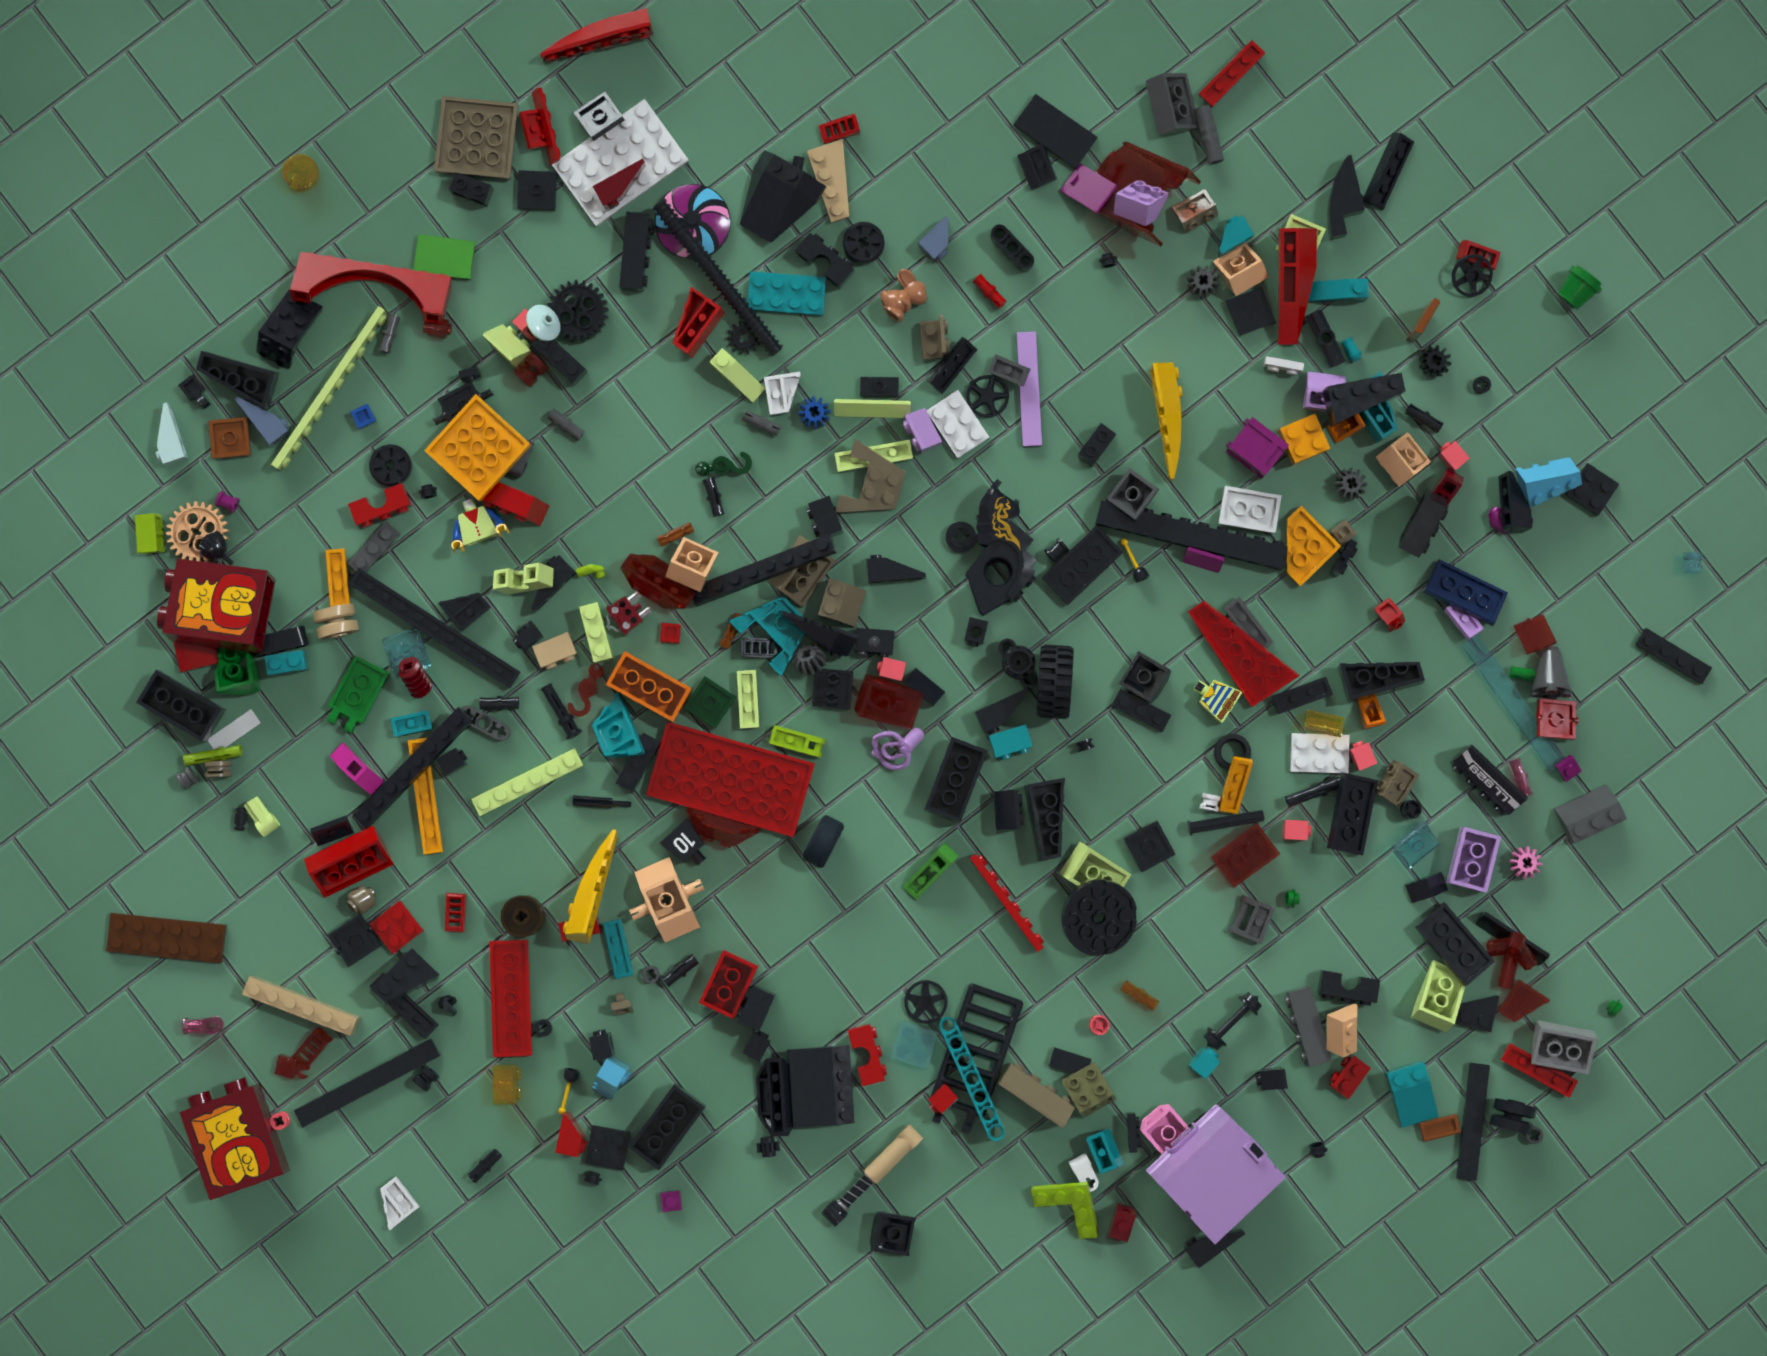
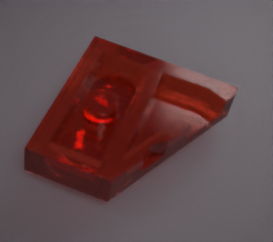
M1518 979L1497 1012L1512 1022H1516L1540 1006L1549 1003L1550 999Z

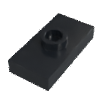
M860 377V397H898L899 377Z

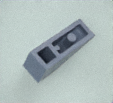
M239 397L235 399L272 447L291 434L288 430L290 425L284 418L280 419L276 415Z

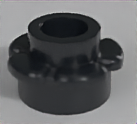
M1113 253L1103 254L1102 258L1099 259L1102 268L1116 266L1117 256H1113Z
M432 484L421 486L422 490H419L422 499H430L437 496V487H433Z
M1315 1142L1309 1146V1154L1314 1156V1158H1321L1328 1151L1324 1142Z
M589 1170L588 1174L584 1173L586 1175L585 1182L598 1186L600 1181H602L599 1178L600 1174Z

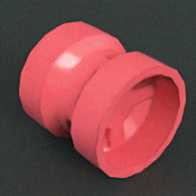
M1095 1015L1090 1019L1089 1027L1094 1034L1103 1035L1109 1029V1022L1104 1016Z

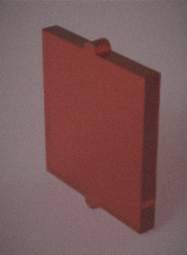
M1543 614L1531 619L1527 618L1526 621L1514 625V629L1527 655L1538 650L1543 651L1544 648L1557 643Z

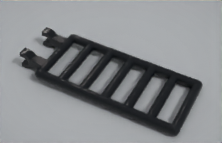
M972 983L968 987L956 1023L960 1032L964 1029L1002 1043L999 1053L966 1043L969 1052L996 1061L992 1072L977 1067L980 1076L989 1079L986 1090L991 1099L1023 1007V1001ZM976 992L1015 1006L1012 1016L1009 1017L972 1004L974 993ZM968 1010L1008 1024L1005 1035L965 1022ZM959 1038L951 1040L950 1045L952 1048L955 1049L961 1046ZM948 1047L931 1096L943 1084L968 1092L963 1082L946 1077L949 1065L957 1068ZM958 1060L959 1065H961V1066H967V1065H968V1063H965V1062H962V1061H959V1060ZM977 1091L975 1095L983 1097V1100L985 1099L984 1092ZM956 1101L951 1107L967 1112L961 1131L969 1134L974 1117H979L975 1107ZM987 1109L983 1111V1117L986 1115ZM940 1112L935 1113L932 1121L940 1124L943 1114Z

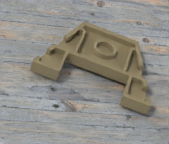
M854 439L850 457L868 461L869 465L860 498L857 499L840 494L836 512L896 509L906 472L860 441Z

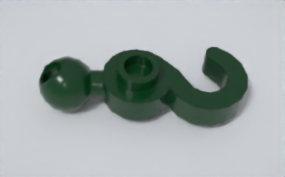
M741 452L740 456L746 461V465L743 468H737L731 460L724 456H719L713 460L712 464H708L705 461L697 463L695 471L699 476H706L710 471H714L719 476H724L730 470L735 474L743 475L750 471L752 460L747 453Z

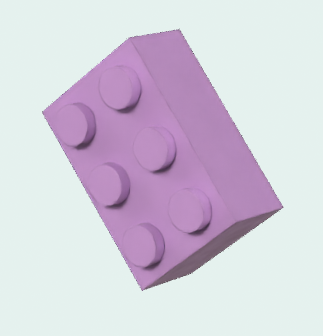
M1460 827L1446 883L1487 893L1501 836L1467 827Z

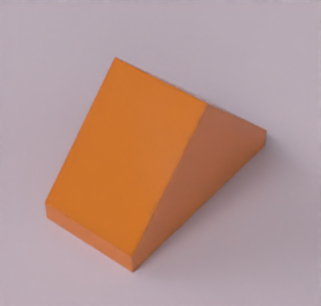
M1357 415L1330 428L1329 425L1328 429L1336 443L1362 430L1366 425L1361 416Z
M1377 697L1358 701L1363 729L1386 724Z

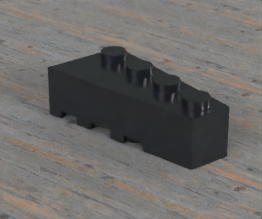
M201 351L196 370L242 395L249 401L254 402L261 408L270 409L279 372L211 352Z
M1402 373L1327 386L1322 392L1330 428L1402 395L1406 391Z
M1420 662L1340 663L1338 666L1348 704L1421 685L1425 681Z
M1065 778L1024 786L1038 861L1061 857Z

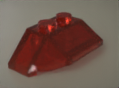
M630 553L620 567L633 590L664 609H685L695 596L692 588L665 577L669 564L655 555H635Z
M688 807L685 810L697 834L702 836L701 840L713 843V839L721 841L720 845L731 848L732 845L737 846L761 831V829Z

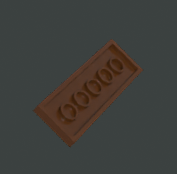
M111 913L106 951L222 963L227 925Z

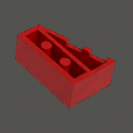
M690 287L687 303H685L684 312L673 339V345L692 359L725 314L724 310L693 287Z
M498 482L482 499L484 501L483 505L491 509L494 506L500 508L499 512L509 516L511 513L516 515L515 519L524 523L527 520L538 526H541L550 506L532 495L501 482Z

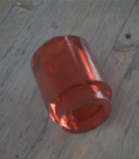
M444 319L443 325L424 322L423 333H427L428 336L447 338V335H451L452 324H449L448 319Z

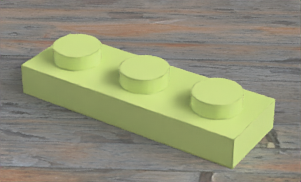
M756 670L737 671L740 729L760 728Z

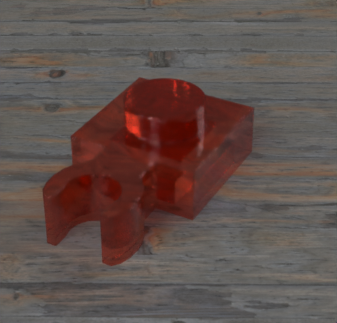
M280 1054L278 1055L274 1074L290 1079L295 1078L296 1074L299 1078L306 1079L308 1075H304L302 1070L308 1071L310 1067L307 1065L300 1066L298 1065L299 1059Z

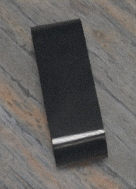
M995 225L990 235L992 242L1020 271H1030L1034 265L1033 255L1004 225ZM998 230L1002 231L1005 235L1001 239L994 236V233ZM1014 244L1018 250L1013 253L1009 252L1007 246ZM1022 258H1028L1031 264L1029 266H1023L1020 263V260Z
M305 626L265 634L262 654L254 653V657L267 656L308 646Z

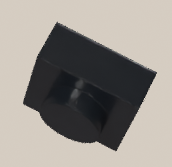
M477 366L458 371L460 379L462 381L465 380L466 383L476 381V377L481 376Z

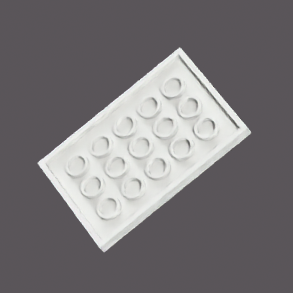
M645 99L622 114L625 121L595 141L591 137L560 158L557 163L552 164L596 227L689 162V159ZM643 158L646 166L623 200L619 202L620 204L617 207L605 210L593 186Z

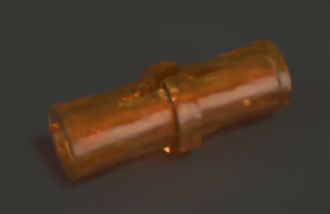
M1128 980L1124 982L1120 989L1134 998L1135 1002L1142 1003L1152 1011L1159 1003V1000L1146 993L1145 989L1138 988Z

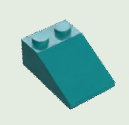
M1423 1061L1384 1072L1401 1128L1439 1117L1431 1082Z

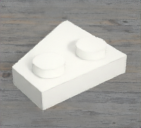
M800 372L764 377L770 416L789 413L801 376Z
M397 1176L380 1188L389 1230L420 1207Z

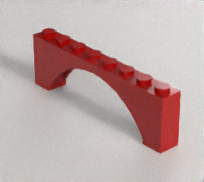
M300 252L290 288L293 301L311 303V300L321 292L345 282L358 280L377 281L393 286L409 296L421 310L424 322L443 325L452 289L451 276L409 270L407 268H396L389 265L372 264L370 262L353 261L348 258H335L330 255L323 256L311 252Z

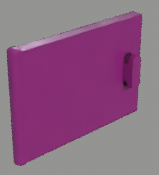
M1080 163L1060 191L1095 214H1098L1118 185Z

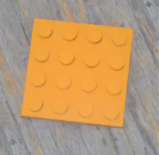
M475 394L424 451L478 501H481L531 447V444Z

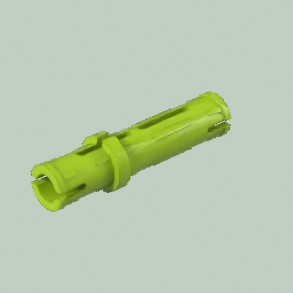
M241 744L230 747L219 746L218 749L183 754V761L185 766L217 760L226 761L228 758L242 757L243 750Z

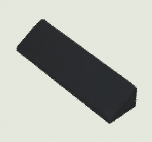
M1393 133L1362 199L1365 203L1380 210H1384L1414 144V141L1404 134Z
M1482 912L1475 922L1477 926L1537 966L1541 965L1550 956L1549 953L1487 912Z

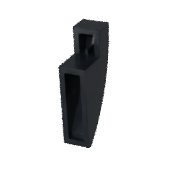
M1348 155L1342 163L1331 187L1327 209V225L1330 240L1346 236L1345 217L1362 214L1365 210L1352 155Z

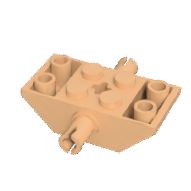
M670 857L634 872L645 899L644 904L629 909L630 914L639 912L632 916L634 921L648 914L652 915L665 943L700 928L688 900L689 896L705 890L703 885L695 888V886L702 884L700 879L685 886L684 884L682 885ZM665 894L672 898L670 905L662 902Z

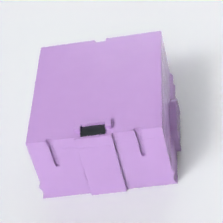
M1217 1104L1196 1123L1192 1122L1191 1124L1194 1127L1192 1129L1188 1127L1171 1143L1173 1147L1171 1149L1166 1147V1151L1146 1169L1152 1178L1214 1244L1220 1241L1286 1178L1267 1157L1268 1154Z

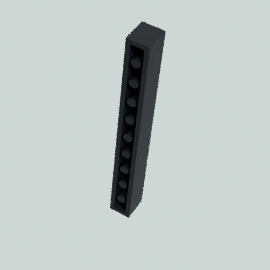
M1105 499V501L1100 502L1095 525L1187 548L1192 547L1211 554L1280 571L1283 569L1288 547L1284 546V543L1281 541L1273 540L1271 543L1265 541V538L1260 536L1250 538L1246 537L1247 533L1236 531L1234 534L1228 532V529L1217 526V529L1210 528L1208 523L1198 522V524L1190 523L1191 519L1180 517L1178 520L1172 518L1171 514L1161 513V515L1153 513L1154 510L1147 508L1135 520L1109 500Z

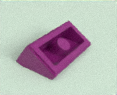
M1188 547L1185 551L1183 562L1219 573L1225 558Z

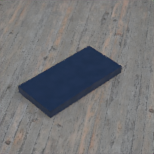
M1440 559L1437 561L1423 592L1491 626L1495 624L1508 592Z

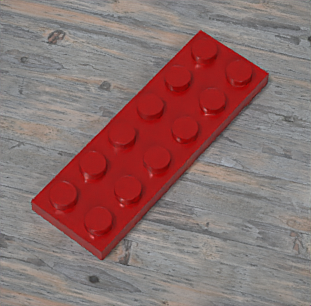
M529 939L489 941L493 1057L532 1056Z

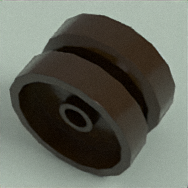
M518 895L510 898L501 910L503 928L515 937L534 935L542 928L545 922L543 905L538 899L530 895ZM522 912L527 914V918H524V920L520 918Z

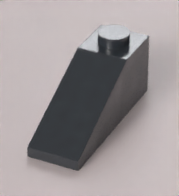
M1507 471L1498 476L1502 531L1523 533L1532 529L1533 518L1531 508L1513 472Z
M560 555L557 557L553 556L546 563L549 567L554 568L553 587L538 589L531 608L535 613L576 574V571Z
M871 555L870 559H867L869 583L926 579V573L891 559L882 558V555Z
M1028 688L976 711L975 715L983 732H988L991 735L1000 731L999 727L1002 726L1029 692Z
M1242 1229L1230 1230L1216 1244L1206 1235H1201L1197 1238L1193 1236L1185 1242L1186 1246L1183 1248L1197 1267L1200 1268L1245 1235V1232Z

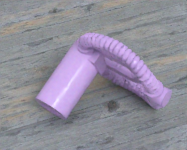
M919 728L911 729L904 738L892 731L878 733L872 738V755L878 758L880 763L889 770L904 769L911 761V752L924 739V733ZM890 736L897 739L895 742L884 743L882 748L878 746V740ZM898 746L900 754L896 753L891 756L886 752V747ZM884 757L889 760L905 757V761L899 765H892Z

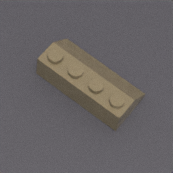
M1017 1062L1015 1065L1010 1063L998 1080V1084L1058 1126L1064 1128L1075 1109L1072 1105L1073 1101L1065 1095L1063 1098L1056 1094L1057 1090L1049 1084L1047 1087L1040 1083L1042 1079L1033 1073L1031 1076L1024 1072L1026 1068Z

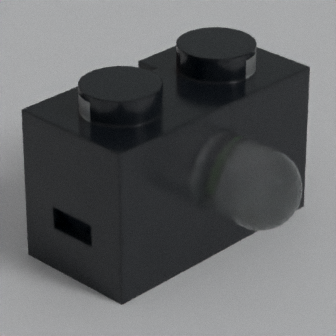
M856 628L858 638L855 642L854 651L858 652L859 656H870V653H877V657L889 658V654L893 655L895 631Z

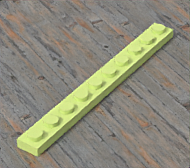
M379 306L377 307L271 465L280 471L289 465L291 461L290 456L293 452L296 453L299 450L303 437H307L310 434L313 422L320 419L323 414L322 409L325 405L331 403L334 398L332 394L336 389L339 390L345 381L343 379L345 375L352 372L355 367L354 362L358 357H362L366 350L364 347L368 341H373L377 334L375 332L377 328L386 322L387 312Z

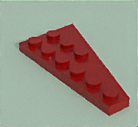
M1205 600L1188 611L1251 707L1300 676Z

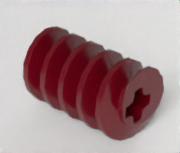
M408 657L403 659L398 666L399 676L413 698H423L432 689L431 680L417 658Z

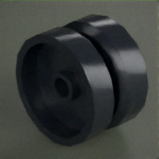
M1495 1098L1493 1108L1504 1112V1115L1492 1114L1489 1124L1531 1135L1533 1124L1522 1120V1118H1535L1537 1108L1516 1100Z

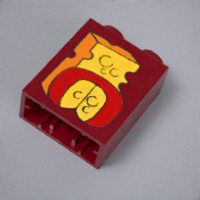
M177 558L175 570L168 569L165 576L164 588L166 592H170L168 606H161L158 611L157 627L158 629H163L162 633L172 642L262 654L276 580L267 570Z
M246 1077L225 1084L224 1088L227 1095L213 1100L209 1090L188 1097L187 1100L190 1108L179 1112L209 1200L222 1197L290 1171L277 1131L270 1125V1118L272 1116L260 1083L249 1087Z

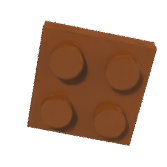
M248 417L209 420L212 459L251 456Z

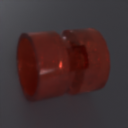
M532 352L525 357L524 364H519L513 370L530 388L538 381L537 377L542 376L549 369ZM532 365L535 367L533 372L528 369Z

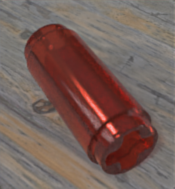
M1506 949V952H1504L1498 987L1512 989L1520 957L1519 951Z

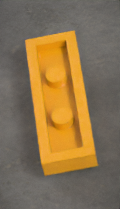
M346 549L325 550L330 607L350 604Z
M1233 756L1219 802V811L1238 814L1253 765L1252 759Z

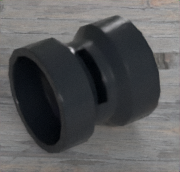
M1406 800L1400 806V813L1406 819H1415L1422 812L1420 803L1415 800Z
M424 1065L421 1073L412 1080L417 1086L427 1092L431 1088L432 1082L437 1081L440 1076L429 1066Z

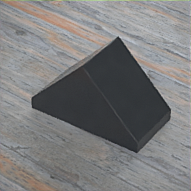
M1442 872L1405 885L1412 903L1434 897L1448 890Z

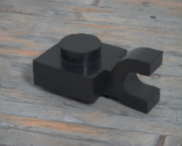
M192 374L178 385L190 401L196 399L204 409L211 405L202 394L206 389L196 375Z

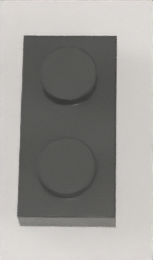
M995 354L988 372L1024 387L1031 369Z

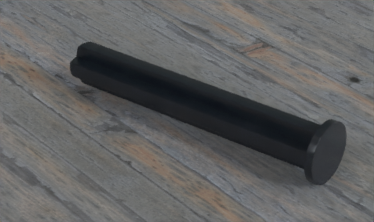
M1259 810L1190 822L1189 820L1187 825L1189 835L1192 836L1193 833L1263 822L1265 817L1264 812Z

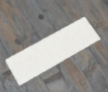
M250 709L211 736L208 742L213 749H218L219 746L227 747L259 725L260 721L252 709Z

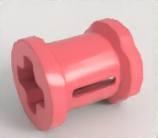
M281 1111L272 1115L270 1118L272 1128L282 1130L288 1127L291 1121L289 1114ZM279 1117H283L282 1121L284 1123L279 1125V1121L276 1119Z

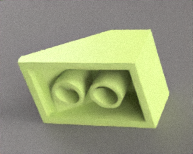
M502 324L485 332L483 336L487 342L516 369L532 354V351L529 349L531 345L525 339L520 341L516 337L517 332L511 326L506 328Z
M1079 841L1059 874L1077 886L1095 879H1107L1124 887L1132 875L1081 841Z
M1435 960L1431 962L1411 1018L1444 1032H1447L1455 1024L1465 986L1447 965Z

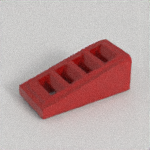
M855 113L818 125L824 144L860 134ZM850 121L853 126L852 130H850L848 126V122ZM843 123H844V127H845V130H846V132H844V133H842V129H841V126H840V124H843ZM833 126L837 127L838 135H835ZM825 128H829L831 137L828 138Z
M1469 240L1461 241L1456 259L1474 254L1475 249H1477L1476 254L1482 255L1483 251V257L1487 260L1489 254H1492L1490 264L1492 270L1496 269L1501 252ZM1469 258L1464 262L1474 264L1478 258ZM1482 261L1480 266L1489 269L1487 264Z
M446 893L445 931L465 932L467 894ZM451 899H461V903H451ZM451 907H461V911H453ZM450 914L461 915V918H450ZM450 922H460V926H450Z

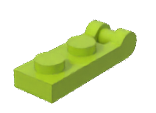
M774 725L769 744L821 758L822 745H825L826 739ZM810 741L815 742L813 750L808 748Z

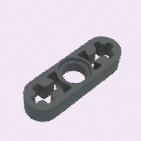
M471 706L461 707L464 711L470 709V713L474 716H477V713L480 714L476 718L475 725L471 723L470 726L500 741L509 738L511 731L506 724ZM484 717L490 721V725L486 729L481 728L479 725L480 719ZM494 722L497 723L495 727L499 729L505 727V736L501 735V737H498L499 733L495 730H492V733H489V731L492 729L494 725Z

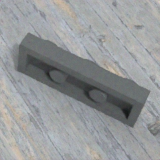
M385 521L347 564L356 572L360 568L367 573L401 534Z
M1240 597L1224 607V610L1234 623L1263 647L1267 648L1274 643Z

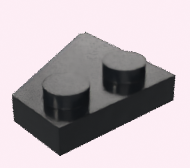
M480 593L438 603L461 632L491 609V606Z
M1494 995L1460 1003L1455 1024L1491 1032L1499 996Z

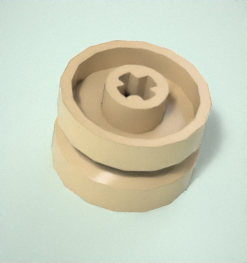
M354 604L337 605L313 612L314 623L325 624L316 629L318 639L340 638L360 631L357 620H345L356 614Z

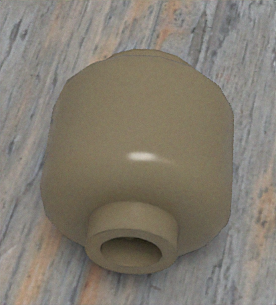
M359 886L348 894V901L346 903L354 914H364L375 905L374 897H376V894L370 887Z

